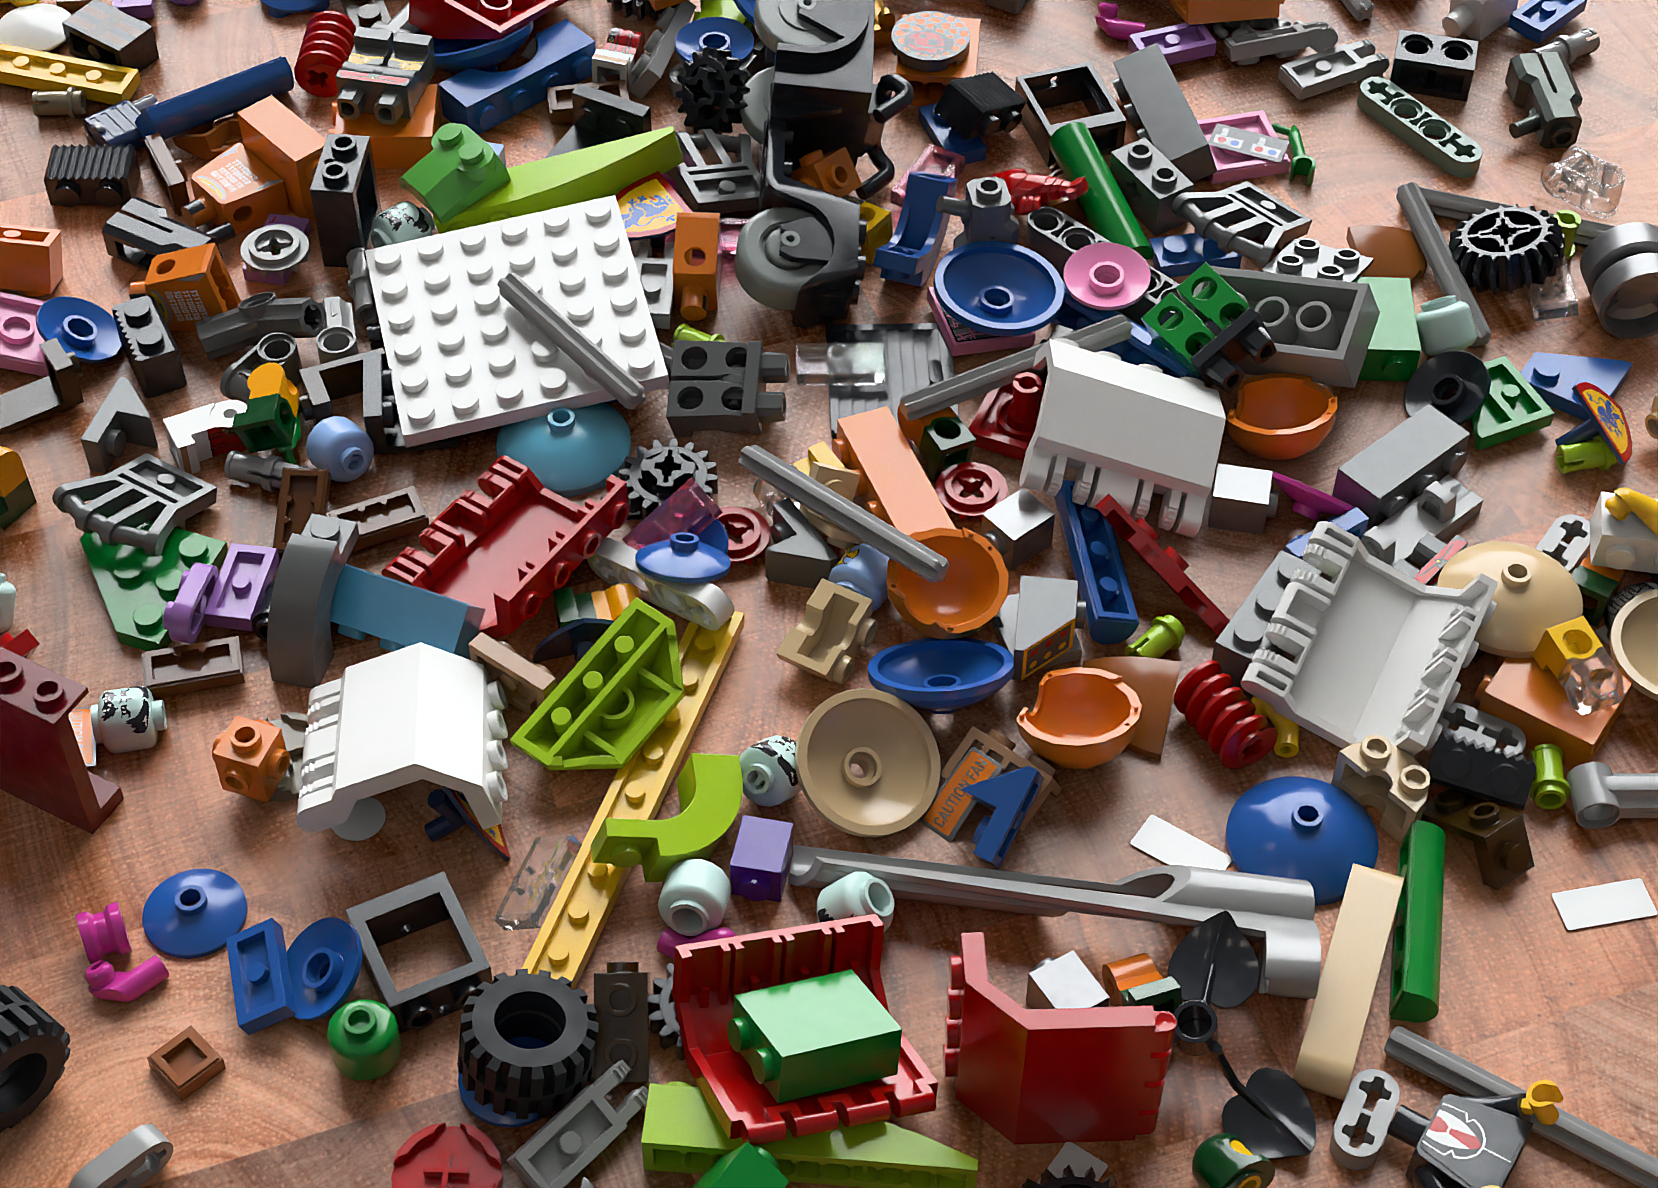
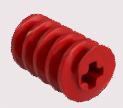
M322 11L315 14L308 22L294 68V75L299 86L307 93L316 97L328 98L338 94L336 75L341 70L343 63L348 61L354 46L353 36L356 31L355 24L345 14L336 11Z
M1217 661L1203 662L1191 670L1180 682L1174 694L1173 703L1180 713L1185 714V718L1190 726L1196 728L1200 738L1208 742L1207 744L1211 751L1219 755V759L1225 767L1229 769H1242L1250 766L1272 750L1277 742L1278 733L1275 728L1270 727L1266 729L1268 723L1266 717L1262 714H1255L1256 707L1252 701H1243L1245 695L1242 689L1232 687L1233 680L1229 674H1220L1222 668Z

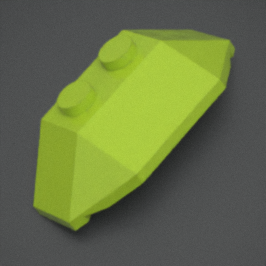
M635 597L510 739L511 744L549 770L623 768L685 696L674 621Z

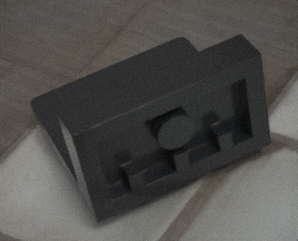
M579 83L571 92L574 125L545 158L651 132V107Z
M381 351L363 353V418L366 433L373 442L374 454L460 446L459 435L406 448L393 390L392 369H384Z

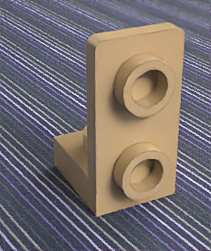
M813 461L809 477L853 502L860 474L853 470ZM800 504V512L819 534L828 536V543L844 549H848L855 543H864Z

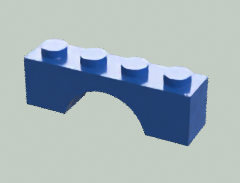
M565 19L535 34L537 53L527 64L505 72H486L470 67L439 83L442 115L451 123L464 124L479 135L546 100V88L575 85L592 76V57L596 51L595 41L569 20Z

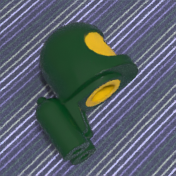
M1218 1133L1208 1137L1195 1150L1192 1160V1174L1201 1188H1267L1275 1176L1273 1164L1264 1155H1253L1244 1146L1240 1138L1229 1133Z

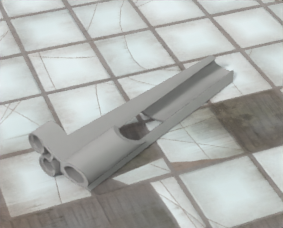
M794 845L788 883L799 887L824 889L852 872L865 871L884 881L891 890L893 898L1052 918L1063 916L1067 912L1196 927L1208 918L1220 912L1228 911L1246 940L1259 943L1258 963L1260 975L1258 993L1303 1000L1316 999L1321 970L1319 928L1313 921L1315 914L1314 890L1311 883L1306 880L1184 865H1168L1139 871L1113 883ZM1039 883L1053 884V885H1061V886H1070V887H1078V888H1086V889H1094V890H1103V891H1111V892H1119V893H1127V894H1135V895L1152 896V897H1156V898L1142 897V896H1134V895H1125V894H1117V893H1109V892H1101V891H1093V890H1084V889H1076V888H1068V887H1060V886L1043 885V884H1039Z

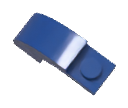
M915 171L909 174L903 206L895 232L888 244L876 249L873 266L882 268L880 278L919 287L926 282L938 258L951 216L937 212L936 202L940 195L955 198L958 179L923 171Z

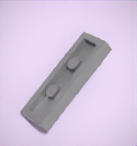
M690 1L680 3L674 9L667 7L662 12L655 24L660 30L656 29L643 47L648 52L647 55L643 53L633 66L631 73L635 75V78L628 91L640 100L661 78L675 50L677 33L691 19L697 6Z

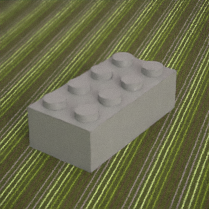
M1211 266L1250 307L1260 314L1268 334L1277 349L1276 353L1265 363L1258 364L1247 355L1237 364L1244 374L1294 373L1310 376L1315 383L1355 388L1380 314L1369 284ZM1208 281L1200 283L1195 288L1194 297L1209 285Z

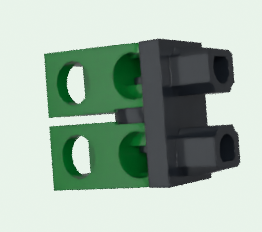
M1207 262L1176 287L1181 300L1170 292L1141 318L1151 338L1163 349L1166 348L1179 359L1191 373L1204 382L1206 387L1210 388L1216 385L1227 393H1230L1242 383L1244 374L1237 364L1247 355L1260 364L1265 363L1277 351L1260 314L1250 307ZM1208 281L1209 285L1194 297L1195 288L1200 283ZM1174 310L1175 314L1160 326L1162 316Z

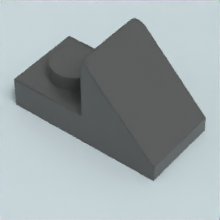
M119 377L81 437L87 463L92 471L107 473L115 458L122 455L126 442L152 448L158 447L151 418L128 378Z
M789 497L773 504V525L770 527V533L775 545L768 547L765 551V577L773 582L816 589L822 578L828 580L832 568L838 562V556Z

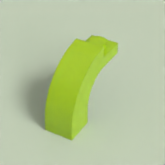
M691 753L676 779L681 814L664 820L605 818L590 845L593 863L612 864L622 868L642 865L644 881L646 883L665 881L668 871L680 861L686 859H702L707 861L721 843L737 816L741 805L743 778L739 755Z

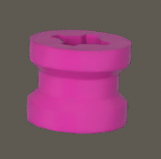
M118 902L107 904L104 911L96 914H91L87 911L76 914L80 936L90 965L101 961L104 955L117 952L123 955L132 952L128 932Z

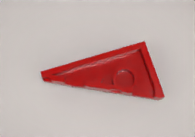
M1108 493L1095 506L1121 539L1219 637L1230 620L1184 573L1189 567L1187 562L1171 546L1163 551L1155 542L1160 538L1157 532L1142 517L1135 521Z

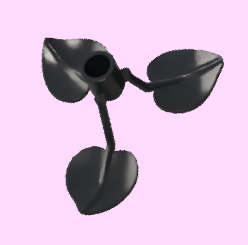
M1228 911L1220 912L1196 926L1177 946L1170 959L1168 977L1172 976L1180 985L1182 1001H1185L1173 1014L1176 1017L1177 1024L1171 1050L1174 1047H1178L1183 1053L1190 1056L1212 1054L1231 1088L1238 1094L1229 1099L1223 1108L1222 1124L1224 1133L1237 1136L1253 1155L1261 1154L1268 1160L1307 1156L1315 1147L1316 1122L1310 1102L1300 1085L1288 1074L1277 1069L1265 1067L1256 1070L1250 1076L1245 1087L1239 1081L1225 1057L1222 1046L1217 1042V1016L1210 1003L1220 1009L1239 1007L1253 996L1257 989L1260 975L1258 959L1253 948L1237 927L1232 915Z

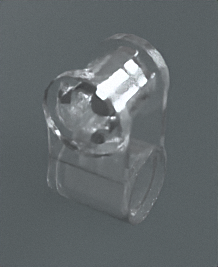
M1571 147L1563 153L1561 161L1551 163L1543 169L1541 182L1545 190L1553 197L1576 206L1590 216L1607 218L1615 215L1618 211L1625 182V172L1619 166L1608 163L1590 154L1583 148Z

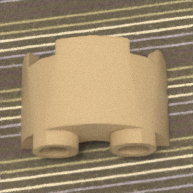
M822 578L806 603L805 614L800 624L796 628L791 627L775 652L780 660L820 678L844 685L853 673L855 657L861 645L868 647L876 635L878 621L871 618L873 600Z
M1369 735L1362 742L1354 743L1339 751L1331 784L1347 792L1361 805H1370L1377 808L1382 814L1379 826L1401 843L1411 823L1415 819H1421L1427 799L1430 775L1411 754L1392 745L1387 738L1379 735Z

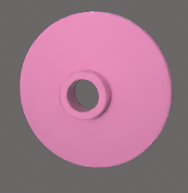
M1108 242L1091 244L1077 250L1066 262L1063 275L1065 287L1075 300L1085 306L1099 310H1117L1133 305L1147 292L1151 277L1150 268L1146 260L1138 252L1127 246Z

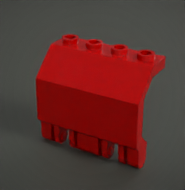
M502 455L487 469V472L485 471L477 479L478 487H480L481 491L488 495V497H492L493 500L475 493V491L466 489L458 497L459 499L450 504L419 535L418 539L422 547L430 552V554H434L435 558L420 550L417 551L411 546H407L399 556L395 557L382 570L381 574L382 576L486 609L478 634L483 632L492 639L511 634L526 619L534 617L540 609L542 602L556 588L563 587L579 564L585 558H591L598 550L600 543L614 529H619L625 523L630 511L627 482L611 474L606 479L607 494L597 503L587 498L585 500V507L579 506L545 488L529 467L508 456Z

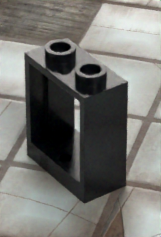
M1091 61L1016 76L1015 91L1026 100V105L1021 111V122L1048 168L1056 162L1050 150V138L1057 129L1071 122H1082L1087 126L1102 156L1109 155L1112 151L1124 147L1127 120ZM1057 76L1055 80L1050 81L1053 77ZM1082 101L1091 116L1050 125L1042 109Z
M350 134L327 135L310 187L324 266L348 268L346 256L351 250L360 247L364 248L365 255V250L372 249L373 244L370 239V232L373 230V220L382 210L370 136Z
M444 871L345 910L348 923L357 930L360 936L363 951L362 962L380 1002L385 1004L394 1014L399 1034L409 1030L423 1029L438 1018L460 1009L464 1010V1004L468 997L475 996L476 988L484 981L491 985L493 984L491 967ZM448 920L468 964L397 992L377 947Z

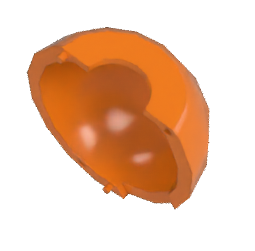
M1268 373L1243 380L1239 387L1236 413L1235 409H1230L1226 418L1227 429L1231 439L1251 455L1271 461L1298 459L1318 448L1332 430L1338 408L1337 396L1334 397L1327 388L1313 382L1310 376L1294 373Z
M937 527L921 532L915 530L908 535L946 558L949 562V567L944 580L930 583L889 558L886 579L887 593L899 614L915 629L927 636L940 640L972 636L988 625L998 614L1008 596L1009 574L1001 554L985 537L965 527L962 529Z
M1073 667L1046 673L1039 683L1038 697L1033 711L1029 714V709L1024 707L1016 720L1020 736L1040 759L1060 768L1089 769L1115 759L1134 739L1141 721L1143 703H1140L1137 693L1122 682V676L1102 669Z

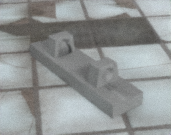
M1448 474L1439 482L1435 481L1425 488L1420 496L1381 525L1372 527L1363 534L1360 540L1370 555L1390 566H1393L1400 558L1412 564L1414 562L1411 559L1413 549L1423 536L1429 533L1442 541L1477 515L1481 510L1484 499L1463 487L1460 482ZM1327 574L1324 575L1329 581L1333 578Z

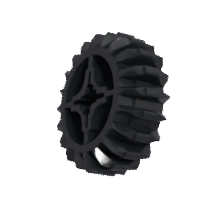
M1518 204L1507 208L1500 205L1498 209L1494 210L1483 208L1482 214H1469L1468 220L1457 223L1456 230L1450 233L1449 249L1452 252V257L1458 264L1459 270L1469 288L1476 287L1478 293L1492 290L1494 295L1500 291H1509L1512 294L1514 290L1520 288L1528 291L1532 284H1545L1546 277L1556 275L1557 268L1563 265V258L1565 256V236L1562 234V227L1559 226L1557 218L1549 216L1547 210L1536 211L1535 207L1531 205L1526 208H1520Z

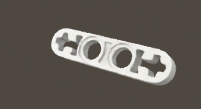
M606 537L600 543L596 553L587 559L592 570L611 585L619 583L633 584L639 588L642 599L709 630H718L734 614L735 610L731 600L719 587L710 582L675 583L653 578L641 572L635 565V555L638 550L614 539Z

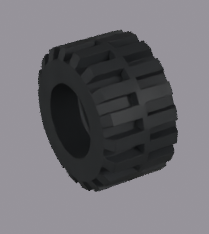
M517 969L514 976L509 977L505 972L495 975L492 985L484 981L476 988L475 996L468 997L464 1004V1014H461L457 1064L458 1072L463 1074L462 1084L467 1091L475 1090L474 1100L480 1105L484 1106L491 1103L494 1105L493 1112L502 1116L507 1111L516 1112V1119H528V1113H538L539 1118L548 1117L552 1114V1108L557 1107L561 1110L572 1100V1097H575L587 1086V1082L591 1081L599 1023L596 1022L597 1012L593 1004H587L588 995L581 988L571 989L572 981L563 976L558 980L550 978L551 972L539 970L537 975L528 974V969ZM526 1036L540 1039L549 1045L537 1049H525L516 1047L508 1043L507 1040Z
M0 985V1133L7 1127L12 1128L20 1123L28 1114L30 1115L54 1089L55 1083L61 1078L65 1070L64 1064L69 1059L71 1050L68 1047L70 1043L69 1034L60 1023L18 987H6L5 985Z

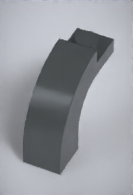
M312 514L301 535L292 533L278 568L269 610L267 651L272 681L312 689L321 684L335 655L330 628L331 607L338 578L359 537L357 522Z

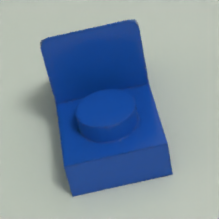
M1026 766L961 789L971 799L995 810L992 817H983L973 836V843L977 845L973 853L981 860L997 868L1001 867L1045 779L1038 770Z

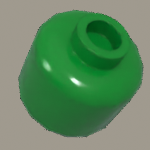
M365 999L347 1003L334 1013L328 1024L327 1040L334 1065L344 1076L354 1080L370 1081L382 1077L392 1070L400 1058L402 1043L394 1014L385 1004Z

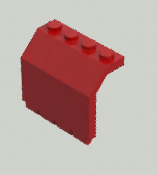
M877 914L675 946L672 993L687 1067L730 1140L741 1138L744 1144L749 1142L754 1146L785 1140L786 1129L796 1138L837 1130L839 1119L846 1128L889 1120L891 1115L890 1109L897 1118L935 1111L938 1082L903 1032L897 1075L782 1103H777L765 1085L755 1079L750 1065L740 1052L733 1050L729 1042L727 1024L730 1019H733L734 995L851 969L889 1013L880 973L884 924Z
M984 932L961 933L959 955L949 957L950 986H947L948 1016H945L946 1044H943L944 1077H954L956 1099L1013 1144L1135 1140V1135H1146L1154 1132L1177 1024L1176 1017L1167 1011H1154L1153 1005L1026 1010L988 981Z

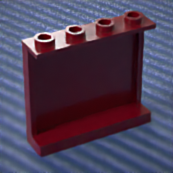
M0 647V789L94 834L122 802L124 796L120 786L87 771L68 715L89 693L88 688Z

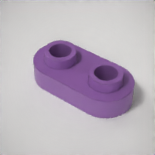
M195 563L190 571L185 570L179 583V593L174 602L169 601L163 614V628L169 630V636L172 641L193 644L205 623V609L219 576L216 566Z

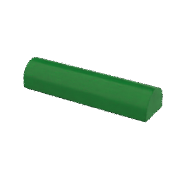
M1071 122L1061 126L1050 138V150L1066 181L1072 182L1085 176L1089 188L1084 194L1079 195L1076 200L1092 230L1112 243L1121 244L1135 250L1146 261L1154 258L1153 249L1087 126L1082 122Z
M1417 819L1411 823L1398 847L1397 876L1403 877L1404 881L1394 915L1389 1015H1391L1390 1019L1422 1023L1432 1020L1439 1012L1446 835L1439 826Z

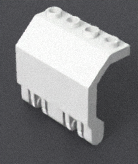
M1049 339L1036 352L1033 369L1040 371L1047 365L1048 375L1035 432L1025 453L1019 486L1041 492L1044 487V494L1056 496L1063 483L1065 467L1068 466L1078 469L1072 491V501L1074 503L1084 505L1087 500L1088 507L1097 509L1095 506L1109 493L1137 521L1140 517L1145 519V516L1148 514L1152 492L1163 495L1158 517L1159 528L1169 531L1173 527V532L1194 538L1200 529L1206 499L1212 488L1226 421L1218 390L1205 387L1204 382L1196 378H1175L1163 374V370L1154 365L1139 364L1136 366L1123 362L1120 356L1112 352L1098 351L1094 353L1081 349L1078 343L1069 339Z
M1320 521L1316 524L1308 541L1309 545H1306L1302 556L1306 563L1315 566L1316 569L1333 578L1329 582L1308 570H1294L1290 579L1291 583L1287 585L1271 618V624L1269 623L1264 634L1268 641L1295 656V659L1291 662L1280 655H1276L1275 652L1259 648V650H1256L1252 658L1253 663L1249 664L1240 684L1250 694L1272 705L1278 714L1342 749L1354 743L1362 742L1369 735H1379L1387 738L1392 745L1397 746L1412 756L1422 749L1429 751L1437 741L1442 730V725L1437 722L1442 709L1446 710L1450 707L1460 690L1461 684L1455 681L1461 667L1466 668L1478 649L1479 643L1473 640L1479 627L1483 628L1488 623L1495 611L1497 603L1491 599L1499 582L1481 573L1463 589L1427 586L1370 555L1361 540L1355 535L1335 524Z
M420 642L346 667L342 678L314 687L309 693L307 721L309 728H306L300 779L303 789L300 790L298 798L297 825L304 831L318 832L345 823L356 801L421 779L463 792L483 830L502 824V802L508 799L507 788L502 777V770L508 767L507 757L502 746V739L508 737L502 710L508 707V703L501 683L498 680L492 682L483 664Z

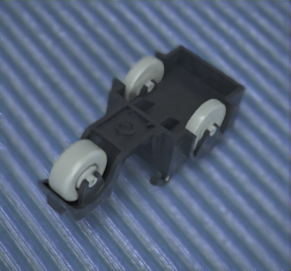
M756 0L754 25L757 34L765 44V61L763 70L753 75L745 84L746 87L750 88V92L743 95L742 101L748 104V106L740 109L739 114L747 133L755 141L763 145L760 146L757 165L758 172L760 173L758 214L753 216L744 225L739 234L734 258V269L741 287L750 297L770 308L795 310L792 321L793 326L805 329L826 324L827 322L846 319L850 305L858 304L860 281L864 279L866 255L861 254V245L865 244L867 220L859 219L860 204L791 179V173L801 166L798 161L799 158L818 149H821L823 154L846 147L855 168L858 157H862L867 152L868 157L878 169V172L862 182L861 187L855 189L856 194L861 200H867L886 187L894 179L895 175L894 164L885 154L881 145L885 123L905 110L914 98L913 87L900 75L890 73L882 76L878 84H873L875 0ZM892 91H894L896 95L891 98Z

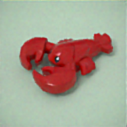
M1022 168L1004 170L989 176L1005 180L1011 197V203L1019 215H1028L1031 211L1038 210L1040 207H1047L1051 200L1067 197L1068 200L1077 199L1079 195L1084 194L1089 188L1085 176L1069 182L1058 177L1028 174Z

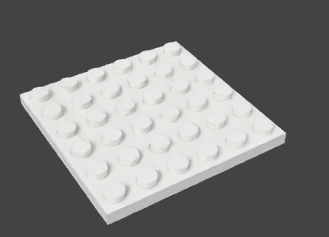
M615 195L365 250L389 369H392L393 390L406 448L545 416L557 407H566L572 410L615 400L607 390L499 294L500 288L497 286L500 278H505L508 273H515L641 384L644 387V393L667 388L670 385L665 362Z

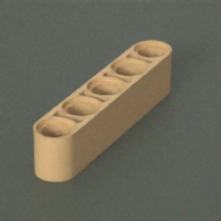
M1354 863L1352 865L1319 982L1317 996L1313 1003L1293 1074V1079L1301 1088L1343 1101L1345 1099L1401 893L1403 877Z

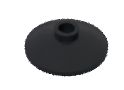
M1465 351L1444 352L1428 359L1413 373L1407 383L1404 394L1407 413L1411 417L1430 404L1459 426L1464 424L1479 412L1488 398L1491 386L1489 371L1477 356Z

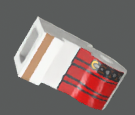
M612 27L606 44L603 45L601 50L596 49L592 57V83L605 82L607 80L604 78L608 75L619 74L620 80H626L627 90H629L635 78L631 70L644 53L645 34L643 32Z
M227 400L163 419L168 446L179 469L193 474L201 471L200 461L225 452L230 453L233 450L239 452L246 450V446L233 430L232 425L235 414L246 412L247 405L239 400Z

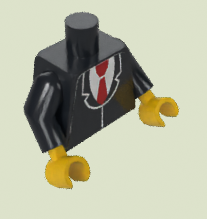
M1547 1079L1534 1082L1526 1093L1461 1097L1446 1094L1441 1099L1431 1119L1401 1104L1390 1124L1387 1134L1415 1148L1405 1174L1414 1188H1504L1534 1123L1529 1120L1535 1114L1540 1123L1545 1125L1554 1124L1560 1115L1554 1102L1560 1103L1564 1098L1557 1084Z

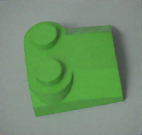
M448 123L440 127L433 135L431 140L433 150L398 179V183L401 188L407 189L428 208L443 225L511 179L507 168L486 141L464 124Z

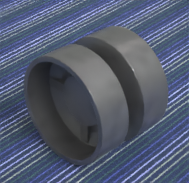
M1642 222L1627 223L1613 227L1597 236L1587 246L1580 260V271L1588 292L1592 297L1600 323L1609 334L1623 339L1645 338L1658 334V227Z

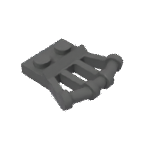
M701 129L698 131V134L688 135L686 131L675 132L685 164L681 163L665 172V174L675 181L677 194L685 198L692 212L728 213L759 209L760 173L752 162L750 135L739 133L738 137L714 133L712 129ZM698 150L701 154H707L713 165H706ZM726 152L735 153L736 157H738V162L732 163Z
M1248 181L1218 192L1182 193L1174 199L1171 207L1172 211L1180 219H1186L1195 228L1194 232L1197 236L1204 240L1211 238L1218 243L1217 245L1220 250L1227 254L1235 252L1257 261L1256 266L1264 268L1270 262L1275 250L1281 251L1285 243L1307 235L1312 223V219ZM1232 223L1235 224V225L1230 226V227H1228V228H1225V227H1224V226L1230 225V224H1232ZM1257 237L1265 243L1262 245L1250 239Z
M146 453L106 475L60 485L54 491L52 500L61 512L69 513L73 517L77 529L87 534L94 532L99 534L102 542L115 547L119 544L142 548L145 554L159 557L165 540L175 526L183 529L186 519L216 503L217 487ZM158 516L149 531L137 529L138 526Z

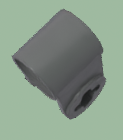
M275 332L263 337L255 347L239 361L230 365L224 372L220 382V391L223 396L232 400L239 399L248 404L250 389L247 386V380L249 375L259 366L273 362L280 364L285 371V377L295 387L301 383L299 370L303 369L295 338L284 332Z

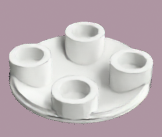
M33 4L16 8L0 19V44L49 53L50 50L55 49L66 41L62 22L70 17L71 14L62 7L52 4Z

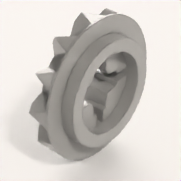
M276 224L261 227L250 233L242 242L240 252L242 262L246 263L249 272L260 271L264 278L271 273H278L282 277L284 271H298L299 264L308 261L310 246L307 236L298 228ZM272 246H276L281 254L272 255Z

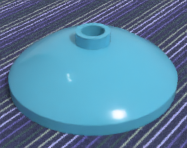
M605 402L572 410L566 407H557L551 410L548 415L501 426L496 443L497 457L505 455L529 467L545 488L562 497L578 496L605 486L606 479L611 474L616 477L619 475V470L625 467L624 459L626 456H630L631 436L629 427L622 415Z

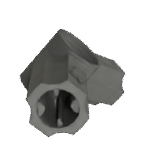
M262 292L244 299L239 303L238 308L195 322V326L208 359L211 360L251 345L255 347L263 337L275 332H284L294 338H315L324 330L323 324L326 312L322 302L317 303L311 297L277 299L274 292Z

